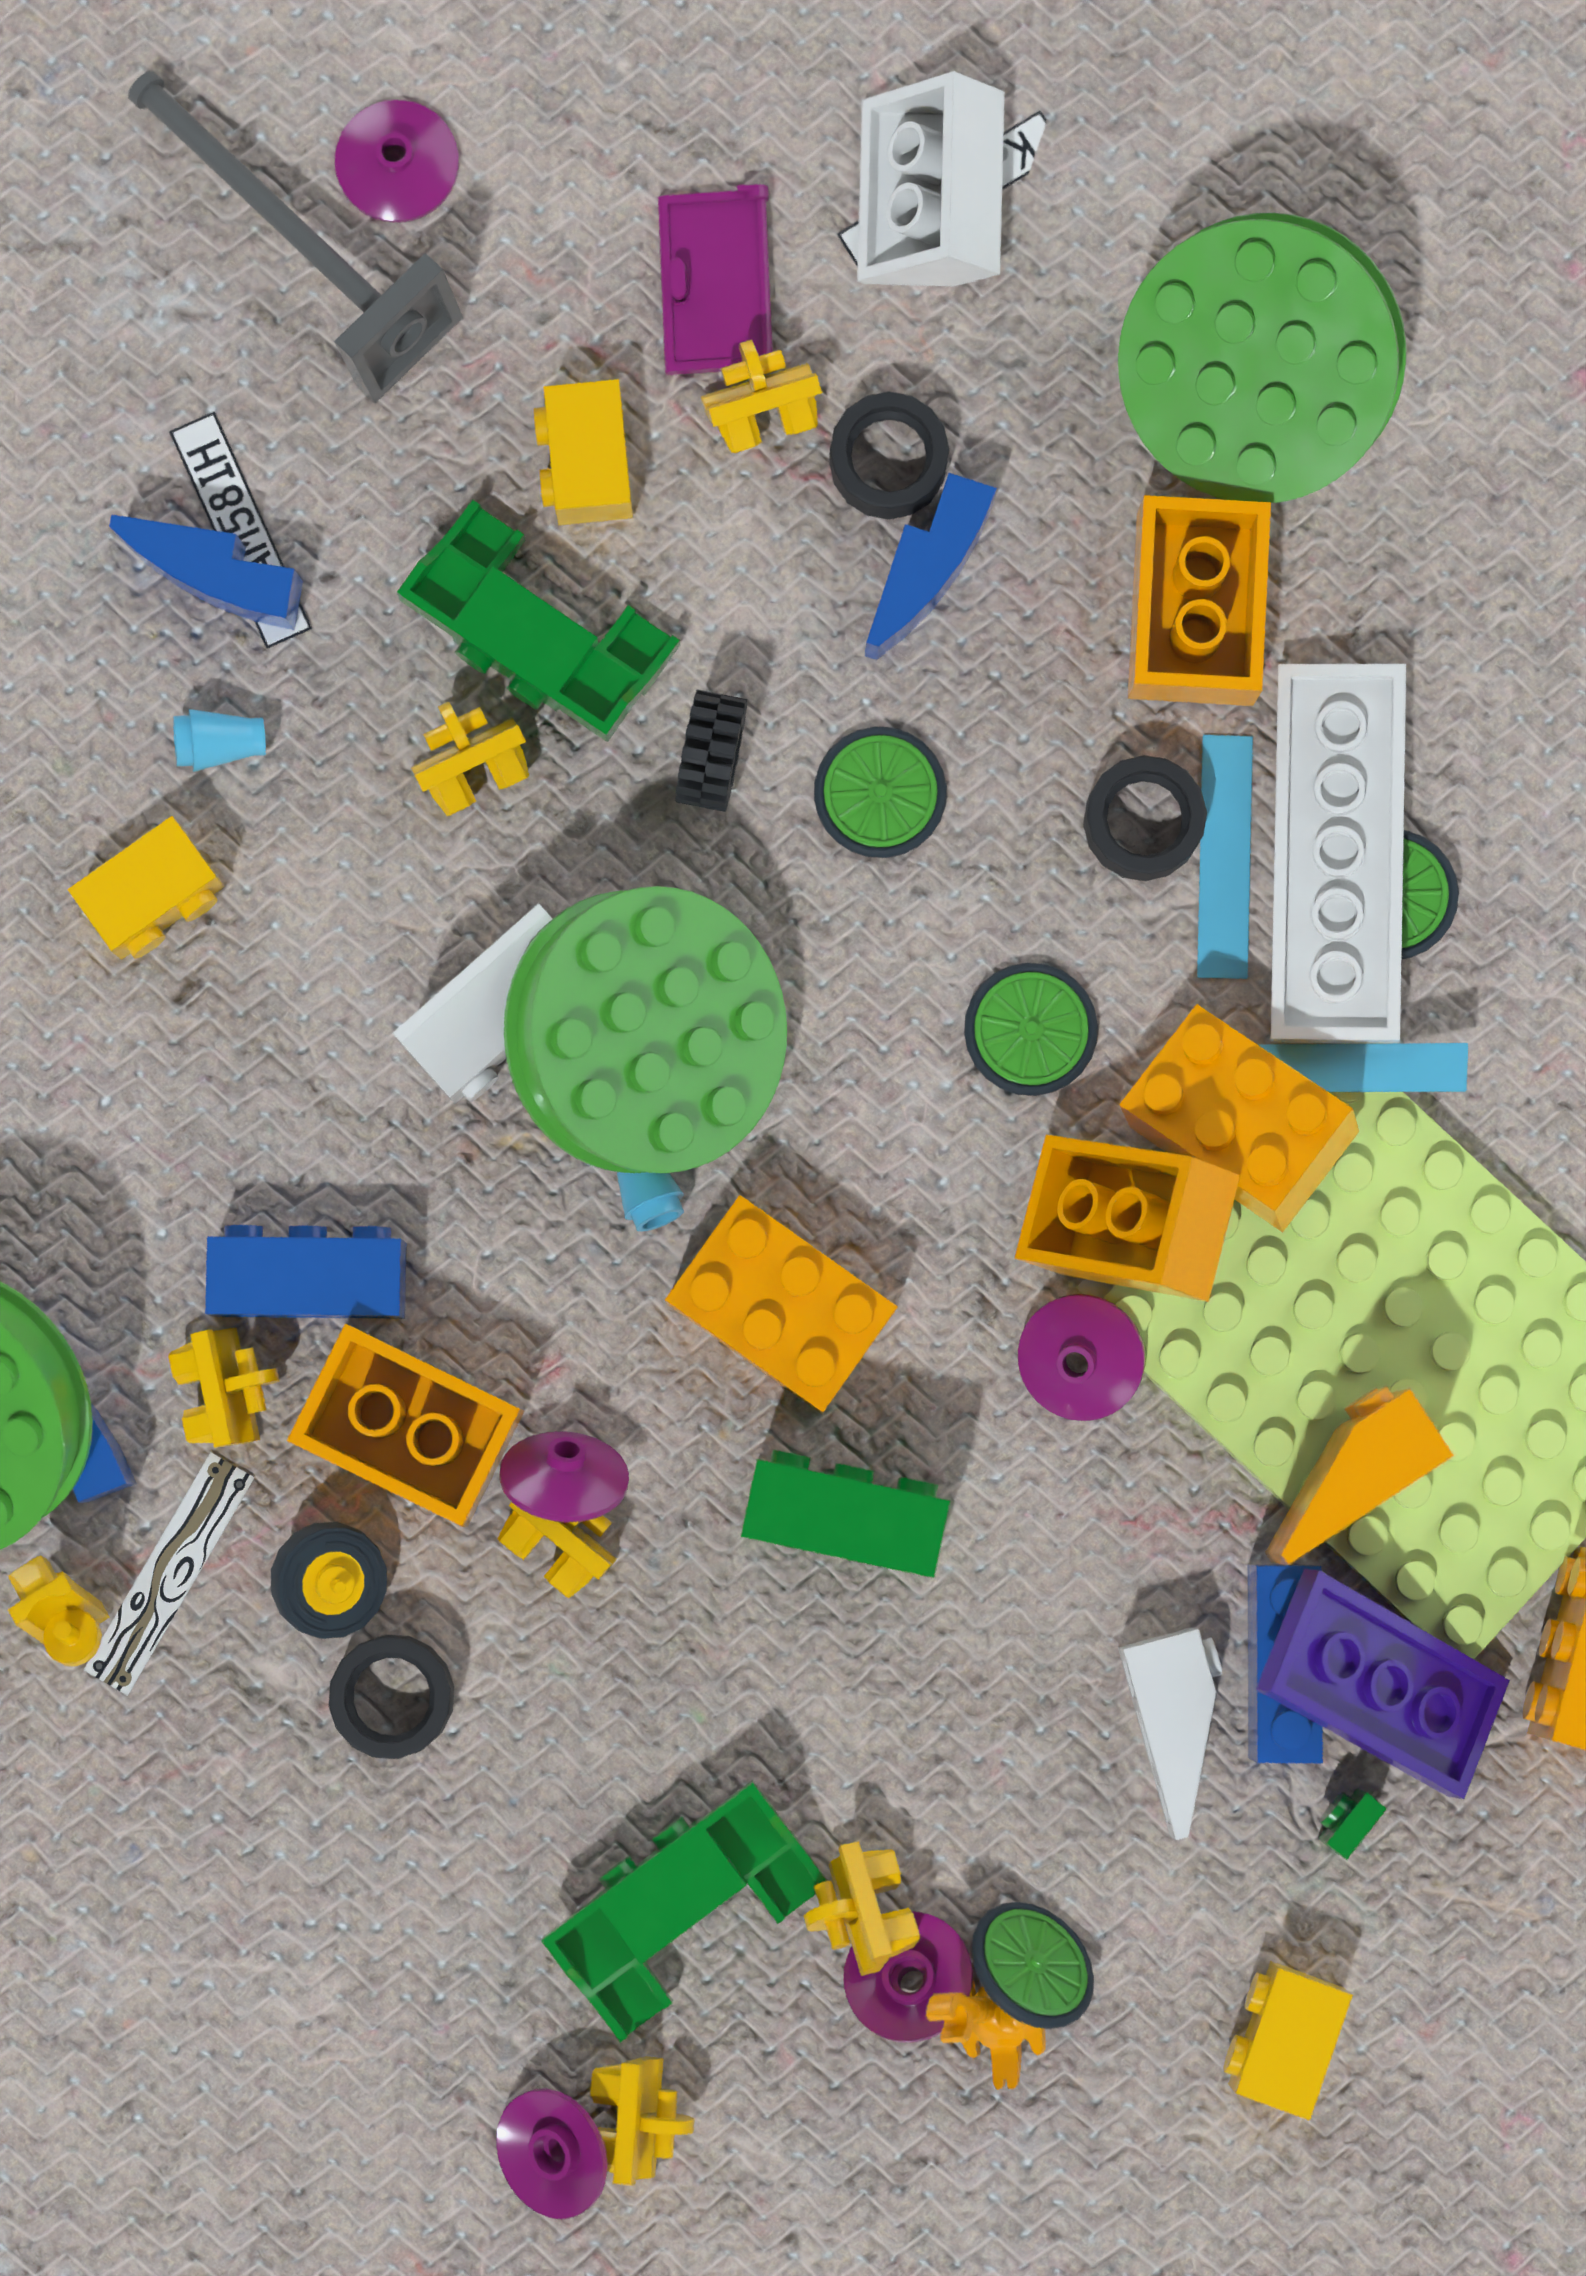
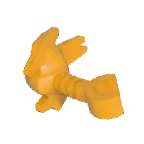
M974 1980L970 1997L959 1992L933 1994L929 1999L926 2012L928 2020H944V2026L940 2035L942 2043L961 2042L968 2056L972 2058L980 2055L979 2042L990 2048L993 2085L997 2090L1002 2089L1006 2081L1009 2089H1014L1018 2086L1022 2058L1021 2043L1025 2039L1029 2042L1035 2055L1045 2052V2029L1032 2027L1017 2021L1005 2013L989 1997L983 1986L976 1993Z

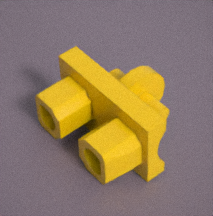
M748 340L739 343L742 362L721 368L726 386L748 380V382L700 396L705 414L713 427L717 426L731 453H737L762 443L755 414L777 408L782 429L786 435L798 434L816 428L818 426L815 395L821 394L822 391L816 373H812L808 363L764 376V374L786 368L781 349L758 356L753 341Z
M449 701L438 706L445 724L424 733L423 736L431 751L453 740L456 745L411 766L422 791L424 792L429 789L431 796L447 816L476 802L463 774L465 771L486 762L499 790L508 788L530 776L525 755L520 746L526 741L513 718L468 739L466 734L488 724L480 707L457 717Z
M237 1328L215 1331L210 1329L190 1334V1343L171 1351L168 1355L172 1376L177 1384L184 1385L200 1381L205 1405L186 1409L183 1412L182 1423L186 1441L188 1443H213L214 1448L260 1440L255 1413L267 1410L262 1386L280 1381L277 1368L258 1371L254 1348L241 1350Z
M512 1502L508 1505L514 1511L506 1520L497 1538L498 1541L523 1560L528 1557L544 1536L562 1549L564 1552L543 1577L567 1598L572 1597L587 1585L593 1577L599 1580L617 1560L615 1556L578 1527L582 1522L597 1536L601 1537L612 1524L605 1516L580 1522H557L533 1516L518 1508Z
M42 1555L33 1558L8 1575L21 1601L7 1610L16 1626L44 1644L46 1652L53 1660L65 1666H79L87 1663L96 1655L102 1638L99 1624L110 1618L100 1600L74 1582L65 1572L55 1573L50 1562Z
M859 1841L840 1845L838 1848L840 1856L828 1864L833 1881L821 1882L814 1886L819 1906L804 1914V1921L808 1931L827 1930L833 1950L847 1947L852 1943L860 1974L863 1976L879 1972L890 1957L913 1948L918 1942L920 1934L914 1915L909 1908L881 1914L875 1894L895 1890L901 1884V1872L894 1850L862 1852Z
M644 2056L621 2064L598 2067L592 2071L590 2091L592 2102L618 2106L617 2129L597 2127L606 2150L607 2172L613 2173V2183L631 2186L636 2184L638 2179L654 2178L657 2158H673L675 2135H687L694 2132L695 2119L691 2116L676 2114L678 2091L661 2089L664 2058Z

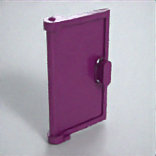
M737 185V190L662 195L658 197L664 365L666 375L721 372L723 367L742 362L739 343L748 340L753 341L758 356L773 352L766 202L769 201V187L767 185ZM686 293H687V298H686L683 302H676V301L674 300V299H676V300H681V299H683V298L686 296Z

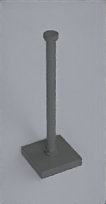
M148 71L139 76L129 90V100L139 109L148 108L363 312L334 343L357 387L374 404L463 319L443 269L426 253L381 295L164 90V81L154 71Z

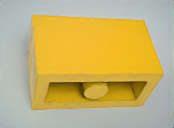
M619 379L543 386L545 407L534 408L537 446L549 445L551 468L539 469L543 507L555 506L558 526L632 519V501Z
M170 816L67 890L109 949L122 960L129 954L134 959H137L154 950L166 938L162 931L183 917L186 922H190L206 913L218 901L214 894L225 886L182 826L173 816Z
M1270 1961L1266 1975L1257 1972L1250 1985L1245 2002V2010L1253 2013L1245 2036L1242 2037L1236 2034L1229 2046L1223 2067V2072L1231 2074L1228 2085L1235 2094L1310 2121L1353 1995L1344 1987Z

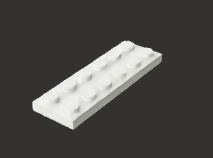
M1278 664L1271 1000L1272 1043H1400L1406 664Z

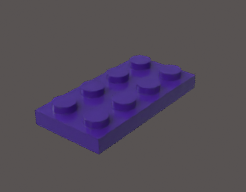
M1304 1569L1256 1690L1442 1794L1452 1798L1465 1799L1510 1680L1322 1571Z

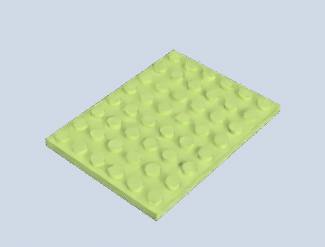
M1329 1092L1353 1108L1359 1133L1283 1233L1234 1199L1209 1302L1114 1285L1103 1299L1122 1309L1136 1325L1145 1349L1144 1374L1288 1509L1292 1506L1336 1427L1350 1419L1344 1408L1375 1388L1379 1390L1387 1386L1391 1392L1411 1389L1454 1456L1324 1541V1543L1408 1622L1470 1658L1475 1659L1561 1566L1564 1557H1569L1586 1538V1261L1404 1092Z

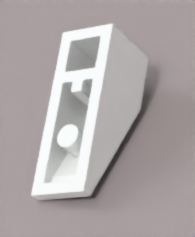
M1193 1627L1118 1647L1168 1832L1175 1840L1189 1837L1216 1696L1212 1678L1222 1675L1213 1639L1207 1638L1202 1640L1199 1629Z

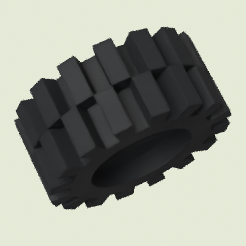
M696 690L693 706L690 711L689 724H687L685 743L682 749V759L676 786V803L726 812L742 743L747 699Z

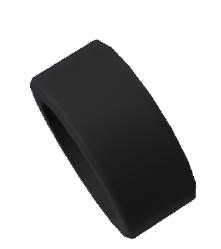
M888 391L865 396L846 409L833 430L829 464L835 487L847 504L866 516L890 520L913 515L931 503L943 485L949 456V445L945 427L932 408L911 395ZM885 420L903 422L914 429L923 441L926 452L924 470L918 479L905 489L892 492L876 490L864 483L854 470L851 456L854 442L861 431L875 422Z
M1142 755L1121 760L1101 775L1087 799L1083 827L1088 847L1102 866L1122 878L1149 881L1169 876L1188 862L1204 836L1207 810L1202 790L1187 770L1169 759ZM1139 782L1158 784L1170 791L1179 803L1182 814L1180 833L1174 843L1162 852L1151 855L1131 853L1119 846L1110 833L1107 821L1109 805L1116 793L1130 784Z
M383 1635L358 1644L341 1659L330 1681L328 1706L336 1730L352 1748L373 1758L400 1759L422 1751L443 1732L453 1712L455 1687L447 1664L431 1646L411 1636ZM385 1658L403 1659L415 1665L425 1676L430 1690L429 1708L423 1720L412 1730L399 1735L381 1734L368 1728L358 1716L354 1704L355 1685L361 1673L373 1662Z

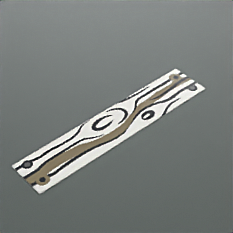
M210 1452L102 1637L101 1645L96 1655L88 1661L84 1671L123 1694L129 1695L255 1477Z

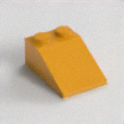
M1387 1386L1379 1390L1375 1388L1344 1408L1350 1419L1336 1427L1265 1551L1271 1563L1291 1564L1454 1456L1411 1389L1391 1392Z

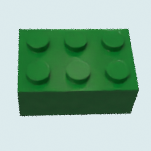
M774 1449L772 1450L770 1462L757 1459L740 1537L925 1577H935L950 1500L936 1498L939 1485L898 1477L896 1489L872 1484L875 1471L839 1463L835 1464L833 1475L808 1470L811 1457Z

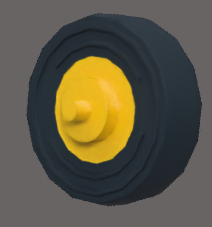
M340 1522L313 1523L293 1533L279 1548L271 1568V1594L280 1615L299 1632L319 1639L346 1637L364 1628L379 1611L387 1592V1568L378 1546L359 1529Z

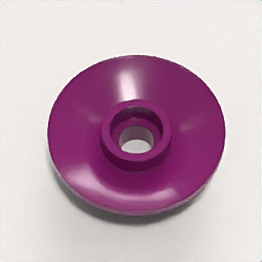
M387 100L366 107L347 123L336 145L334 163L339 185L344 195L354 207L374 219L384 222L402 223L414 221L430 214L447 199L458 176L459 153L450 128L434 111L412 101ZM400 145L406 149V154L400 161L390 162L383 157L385 150L389 146Z
M1072 1294L1048 1302L1029 1319L1019 1340L1018 1366L1027 1390L1042 1407L1066 1419L1091 1421L1115 1413L1133 1397L1144 1374L1145 1349L1136 1325L1122 1309L1110 1301L1097 1296ZM1073 1352L1082 1354L1088 1362L1087 1371L1083 1373L1072 1371L1066 1362L1067 1355Z
M554 1431L527 1437L507 1451L500 1465V1484L508 1499L518 1508L533 1516L557 1522H580L607 1514L622 1502L629 1485L628 1467L624 1459L614 1448L597 1438L575 1432Z
M911 1911L920 1934L919 1940L913 1948L890 1957L879 1972L861 1976L854 1950L851 1946L844 1966V1990L853 2013L871 2032L894 2042H921L941 2034L944 2020L929 2021L926 2017L929 1999L933 1994L959 1992L970 1997L973 1986L972 1961L961 1937L950 1925L938 1917L917 1911ZM911 1971L920 1972L923 1975L921 1987L915 1992L903 1991L901 1988L903 1976Z
M545 2088L527 2091L517 2096L507 2105L498 2123L496 2148L503 2175L516 2196L533 2211L553 2219L576 2217L591 2208L600 2197L606 2182L607 2156L601 2134L587 2111L568 2095Z

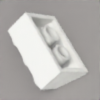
M952 71L862 100L858 282L879 285L954 287L1000 275L1004 91Z
M539 903L393 1032L402 1046L454 1104L464 1096L470 1102H473L484 1094L499 1078L494 1069L506 1059L504 1013L512 977L529 944L539 931L552 920L551 916Z

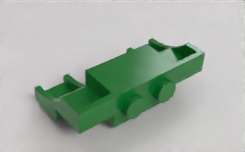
M472 499L445 536L415 565L397 591L399 600L451 635L453 641L459 645L455 650V654L465 663L483 674H486L489 668L492 667L511 680L506 688L522 702L534 709H538L543 702L556 712L561 710L608 742L641 694L644 696L647 694L680 647V640L673 635L670 637L638 615L634 608L627 605L599 643L597 636L503 573L525 542V535L517 529L514 531L486 512L478 502Z
M754 1780L750 1781L691 1825H688L683 1817L675 1820L651 1839L657 1848L656 1851L637 1865L629 1855L598 1879L605 1889L542 1937V1943L560 1968L592 2004L619 2042H622L630 2033L673 2003L672 1997L645 1961L746 1887L747 1884L776 1923L779 1924L786 1919V1916L816 1895L815 1885L828 1881Z

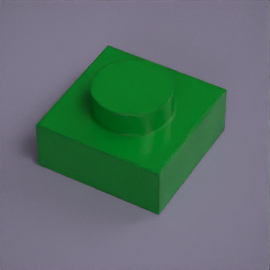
M1359 1788L1351 1796L1342 1792L1333 1800L1322 1815L1320 1823L1326 1828L1318 1839L1336 1854L1348 1860L1387 1808L1370 1794Z

